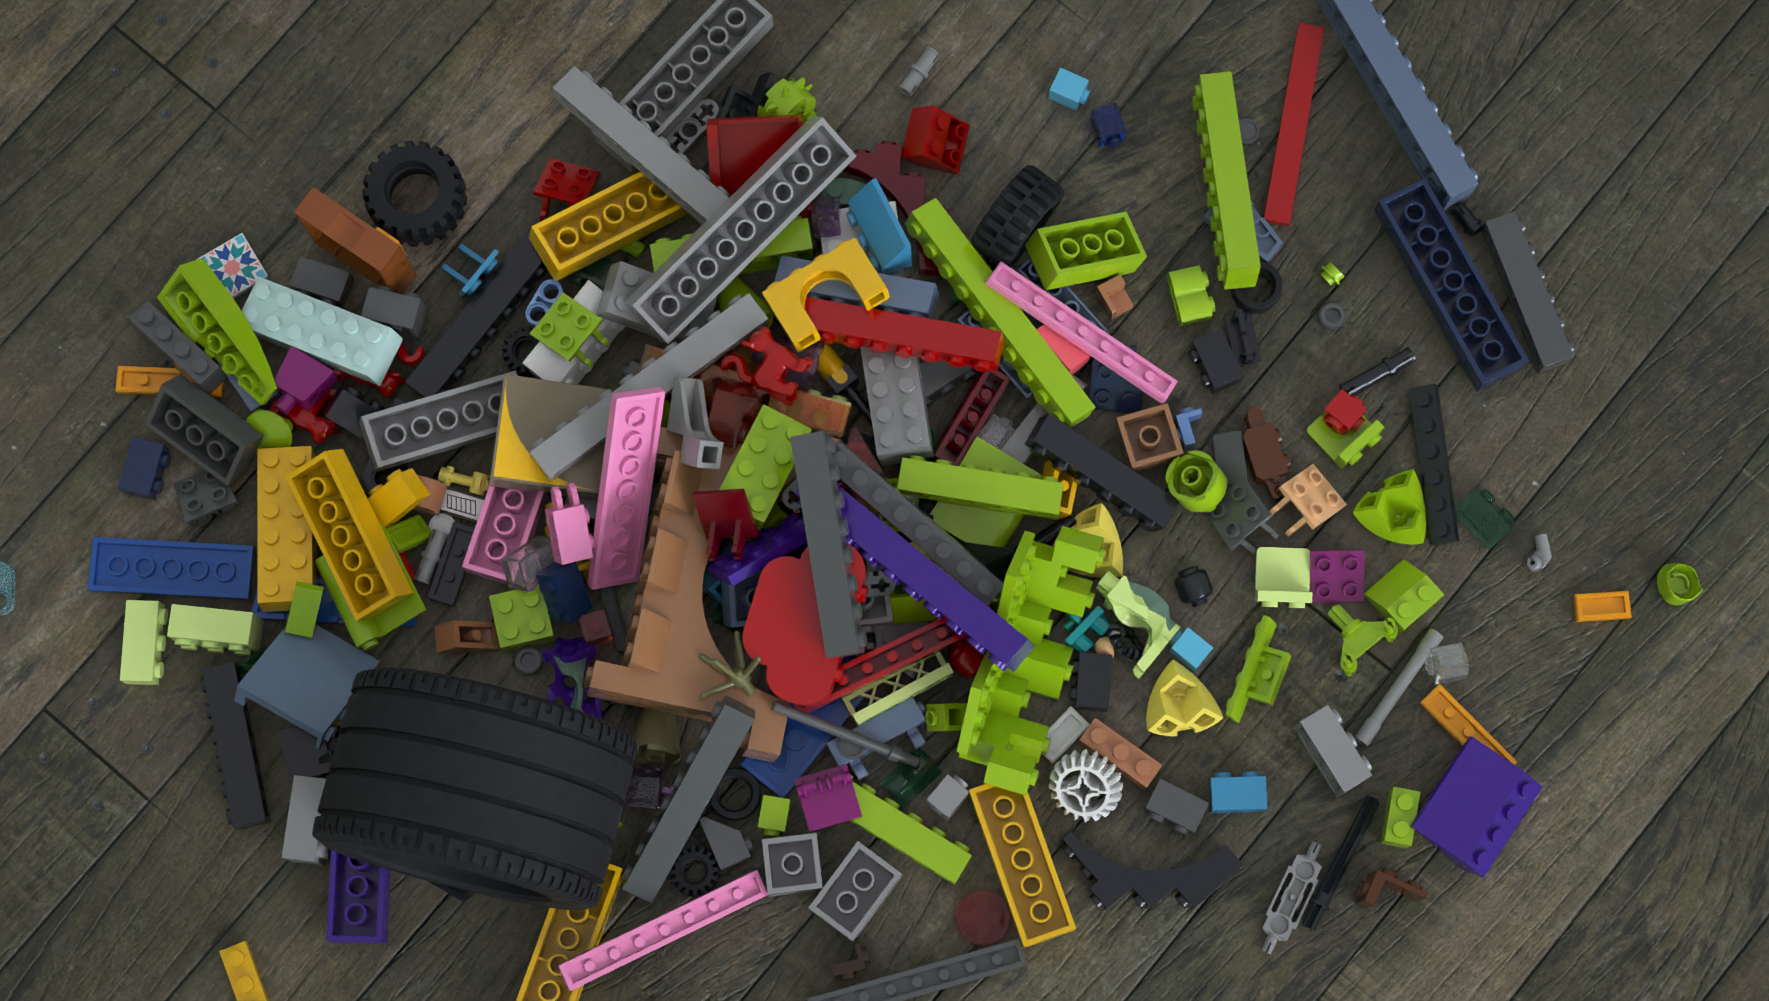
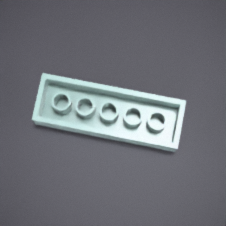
M258 277L242 309V313L248 320L257 338L287 350L293 346L322 364L378 386L381 385L403 341V338L390 327L261 277Z

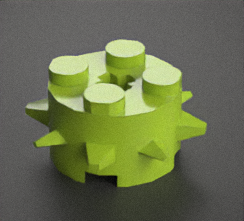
M804 77L798 81L790 78V81L781 79L765 94L769 99L764 107L759 105L757 115L803 114V123L806 122L811 116H816L817 114L814 111L816 99L809 92L813 85L810 84L804 87Z

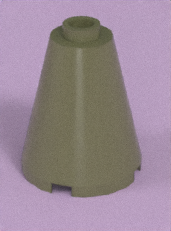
M641 708L631 737L638 745L635 763L650 767H660V762H668V767L679 764L681 761V749L676 715Z

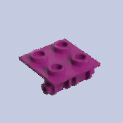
M1364 549L1310 551V592H1312V603L1364 602Z
M847 764L794 779L809 832L862 817Z

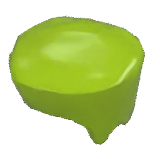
M1678 562L1666 564L1657 575L1659 593L1668 604L1683 605L1694 600L1703 591L1697 573L1690 565Z

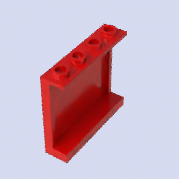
M803 114L707 119L710 182L716 187L721 186L731 197L804 124ZM812 201L797 216L805 219L809 215H813Z

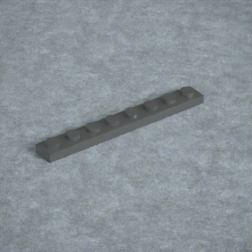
M1019 938L811 997L807 1000L904 1001L1027 966V962Z

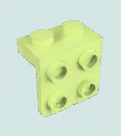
M1259 547L1256 551L1254 600L1262 601V607H1278V602H1289V608H1305V603H1312V592H1309L1310 551L1304 548Z

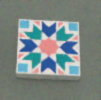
M243 233L198 258L205 260L233 299L251 290L258 277L269 279Z

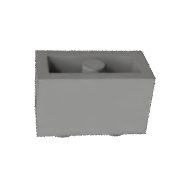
M947 774L927 798L926 805L948 822L968 798L967 783L957 775L952 778Z

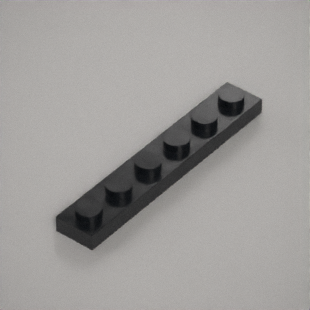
M1429 384L1411 388L1409 393L1430 545L1437 546L1459 542L1438 385Z

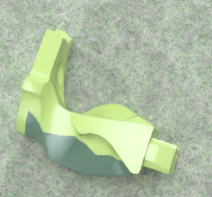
M1108 571L1095 589L1105 598L1102 604L1103 607L1108 610L1112 609L1118 620L1125 626L1145 629L1149 634L1143 653L1132 670L1134 676L1140 679L1181 627L1171 619L1168 604L1156 592L1148 587L1128 581V578L1124 575L1119 580Z

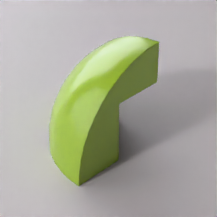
M1414 469L1385 479V486L1378 492H1367L1356 505L1353 511L1355 517L1375 535L1400 544H1423L1426 533V509L1422 489Z

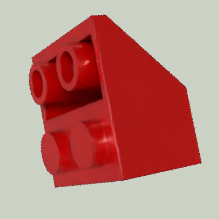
M936 106L912 108L901 157L919 167L959 174L970 125Z

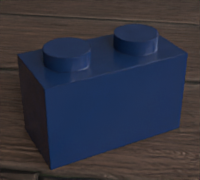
M133 437L118 489L125 494L155 501L157 494H160L163 489L164 480L162 475L164 468L167 469L171 461L170 450L164 444Z
M554 561L536 574L539 589L544 597L552 622L572 624L592 609L576 562L562 565Z

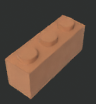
M1094 718L1078 742L1080 746L1092 754L1097 751L1098 758L1100 759L1107 756L1108 765L1115 764L1117 772L1144 791L1162 767V764L1096 718Z

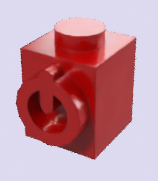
M1341 389L1321 415L1324 417L1323 422L1329 429L1343 436V434L1346 435L1351 429L1355 432L1365 421L1362 416L1367 409L1363 407L1364 403L1357 396H1350Z

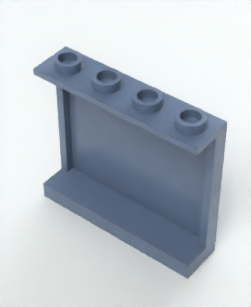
M316 624L312 638L286 633L285 626L237 685L234 701L244 706L251 699L317 737L315 748L320 749L325 741L330 742L337 732L336 727L340 722L342 723L349 696L353 694L351 693V688L356 674L364 670L378 668L380 661Z

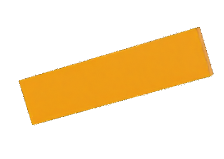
M118 366L115 392L118 394L157 395L163 383L181 373L176 368ZM224 382L210 394L211 397L223 398Z
M1438 684L1419 703L1461 746L1471 736L1515 765L1517 763L1441 684Z

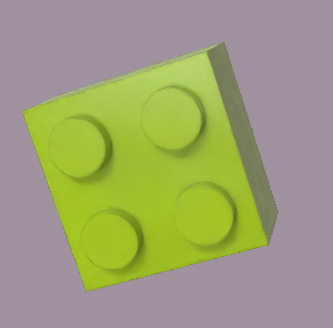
M539 584L489 596L500 648L504 653L556 641L554 625L548 614V608L539 589Z

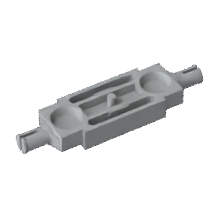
M1311 841L1306 855L1297 854L1292 865L1287 866L1264 915L1267 918L1261 929L1268 936L1260 949L1261 951L1271 955L1277 940L1287 941L1292 930H1296L1319 881L1317 877L1322 866L1316 861L1322 845ZM1289 873L1292 877L1276 911L1272 912L1271 909ZM1308 883H1310L1311 889L1296 918V921L1292 922L1291 919L1293 917V914L1296 908L1299 907L1304 896L1303 893Z

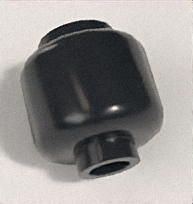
M1198 565L1179 571L1178 577L1174 580L1180 601L1185 604L1191 603L1192 607L1207 603L1206 597L1213 593V587L1207 571L1199 569Z

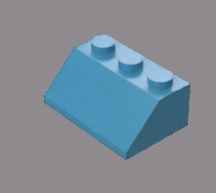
M874 178L848 201L849 212L846 213L851 227H857L860 233L857 235L860 245L863 249L868 248L871 254L869 260L875 270H879L881 274L892 275L912 266L911 244L880 184Z

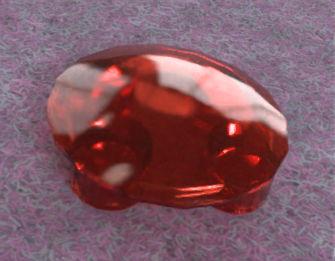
M985 890L971 892L961 900L957 907L956 923L958 930L965 939L973 944L987 945L995 943L1004 936L1009 928V908L1003 898L994 892Z

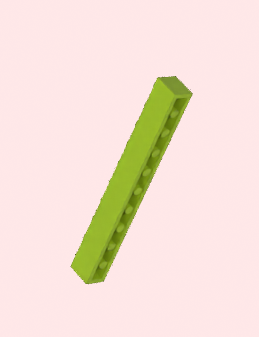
M937 198L912 211L905 222L909 234L916 238L922 246L924 254L932 259L938 267L940 275L948 280L954 288L956 296L963 300L970 309L972 317L979 321L985 329L1002 331L1005 341L1002 350L1003 358L1008 363H1011L1022 383L1030 388L1037 403L1070 428L1088 418L1095 409L1094 404L1023 311L985 284L993 272Z

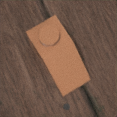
M454 620L434 626L436 653L461 654L499 649L495 622Z

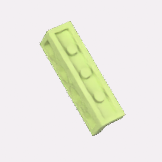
M939 651L843 697L842 700L856 726H859L912 696L915 697L953 676L954 672L949 663L945 662ZM935 655L941 667L930 673L922 671L925 660ZM921 663L919 669L912 668ZM907 670L918 673L914 682L908 685L898 683L901 673ZM897 676L896 682L889 681L890 679ZM883 683L894 686L893 692L884 698L875 697L877 686ZM873 689L872 695L865 694L866 692ZM859 696L870 699L869 705L858 712L854 710L850 702Z

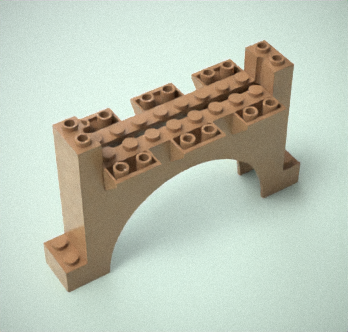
M660 427L655 466L664 469L659 479L657 489L659 493L652 512L653 521L651 522L648 536L650 540L643 555L642 573L635 594H637L632 612L634 616L625 640V646L627 647L620 665L595 660L594 666L588 667L583 687L588 688L587 696L708 722H711L713 719L710 717L714 705L717 701L721 703L726 695L755 710V720L739 748L743 749L742 756L774 763L781 753L787 716L771 711V706L775 700L789 706L790 702L767 694L756 688L757 690L754 694L747 696L742 688L736 689L735 686L704 698L700 697L702 692L730 681L728 676L699 658L700 654L712 660L717 659L731 670L733 669L720 654L713 642L704 616L702 585L710 554H706L708 540L706 539L693 501L692 493L696 491L719 490L742 444L719 440L724 442L720 469L696 468L681 463L683 435ZM833 438L835 444H836V442H837L838 440H840V439ZM795 464L782 489L796 476ZM792 490L788 492L790 496L787 500L788 502L799 500ZM781 491L775 501L777 504L782 503L780 498Z

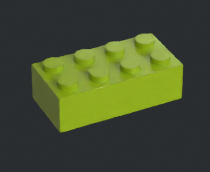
M1127 212L1039 228L1025 244L1045 291L1114 277L1120 274L1134 273L1147 258Z
M764 404L719 489L745 490L758 530H761L794 466L790 437L808 434L812 430Z

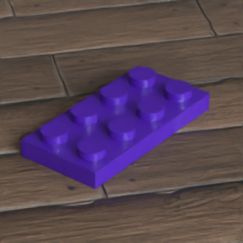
M791 514L783 519L782 524L763 530L760 533L761 536L753 541H746L741 560H734L736 553L719 556L714 561L715 563L708 567L711 576L734 586L764 568L770 561L783 557L807 542L803 515Z

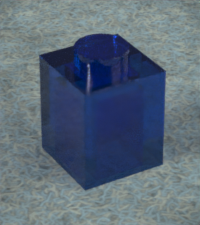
M1117 103L1091 111L1090 120L1100 147L1106 145L1114 147L1121 144L1122 140L1126 137L1127 130Z

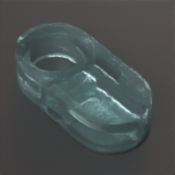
M0 562V595L6 596L7 605L0 609V616L9 614L15 606L16 575L14 569L5 562Z

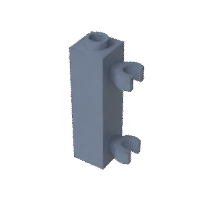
M912 696L857 726L852 731L884 744H888L907 734L916 750L925 745V741L917 728L926 723L924 716L927 711L920 700L915 702ZM839 737L826 743L837 766L850 765L858 781L868 776L860 759L874 751L866 748L863 755L859 758L849 759L844 757L839 750Z

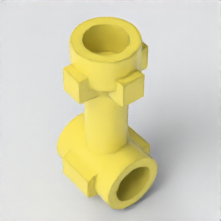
M442 466L440 469L438 481L450 487L451 483L470 487L469 493L484 496L485 491H488L489 475L474 472L472 477L454 472L455 467Z

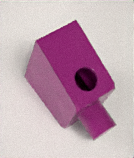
M291 346L274 379L277 387L276 391L281 395L274 406L286 415H288L295 404L305 410H309L338 381L334 371Z

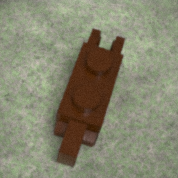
M1252 406L1247 410L1244 417L1247 427L1242 437L1244 455L1253 481L1259 485L1264 484L1272 500H1278L1285 497L1278 488L1287 482L1286 476L1289 473L1288 469L1291 468L1290 460L1286 453H1282L1280 447L1282 437L1279 429H1274L1272 422L1266 423L1261 409Z

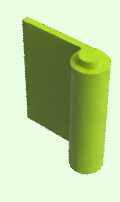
M976 437L959 465L962 467L963 464H973L978 466L979 470L989 471V468H998L1005 470V474L1010 475L1024 472L1031 474L1032 478L1043 479L1044 477L979 437ZM940 501L937 502L930 514L934 517L932 520L942 529L964 542L1004 548L1024 516L1022 514Z
M383 524L380 525L414 593L378 616L355 621L324 555L314 561L357 649L363 648L364 651L379 645L377 640L426 611Z

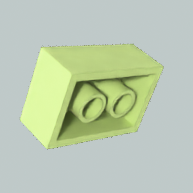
M172 604L167 637L174 640L175 645H180L182 649L197 650L198 646L207 648V651L213 653H224V649L234 651L236 655L250 656L251 652L259 653L264 621L253 612Z

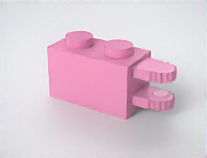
M575 483L567 484L568 504H563L559 487H552L550 492L553 507L546 508L545 513L554 561L564 565L593 558L594 539L589 534L587 523H590V516L587 508L579 502Z

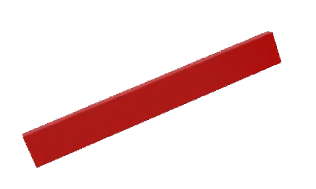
M1299 23L1297 27L1263 217L1268 223L1289 226L1325 27Z

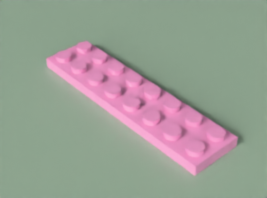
M661 387L612 393L593 534V558H590L587 585L592 590L637 582L640 578L665 391Z

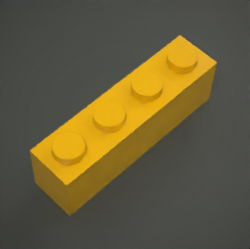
M412 468L403 472L400 469L394 471L387 477L389 482L384 486L380 484L369 492L370 497L368 501L379 523L383 524L385 528L394 525L431 495Z

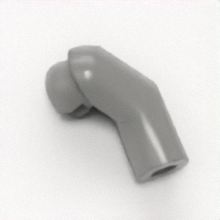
M1547 534L1534 536L1536 551L1526 562L1527 567L1533 572L1543 570L1552 558Z

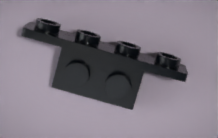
M771 72L760 75L752 95L734 85L729 86L716 118L757 117L758 107L763 105L767 97L765 94L774 86L772 81L775 75Z

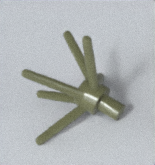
M739 631L734 632L736 649H734L735 669L731 670L717 659L712 660L703 654L699 655L701 660L728 676L730 680L700 694L701 698L735 686L736 689L742 688L747 696H751L756 692L757 689L750 682V673L761 661V657L757 656L745 669Z

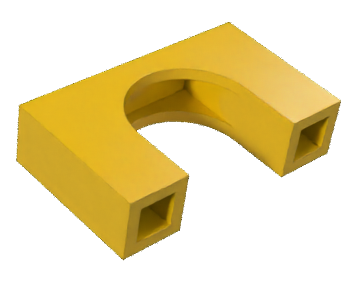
M855 237L839 243L836 249L831 252L817 256L812 263L804 268L795 269L782 281L773 282L762 292L766 303L797 352L802 351L821 339L816 327L805 311V299L809 291L818 283L826 280H840L847 283L853 288L867 311L890 298L886 285Z

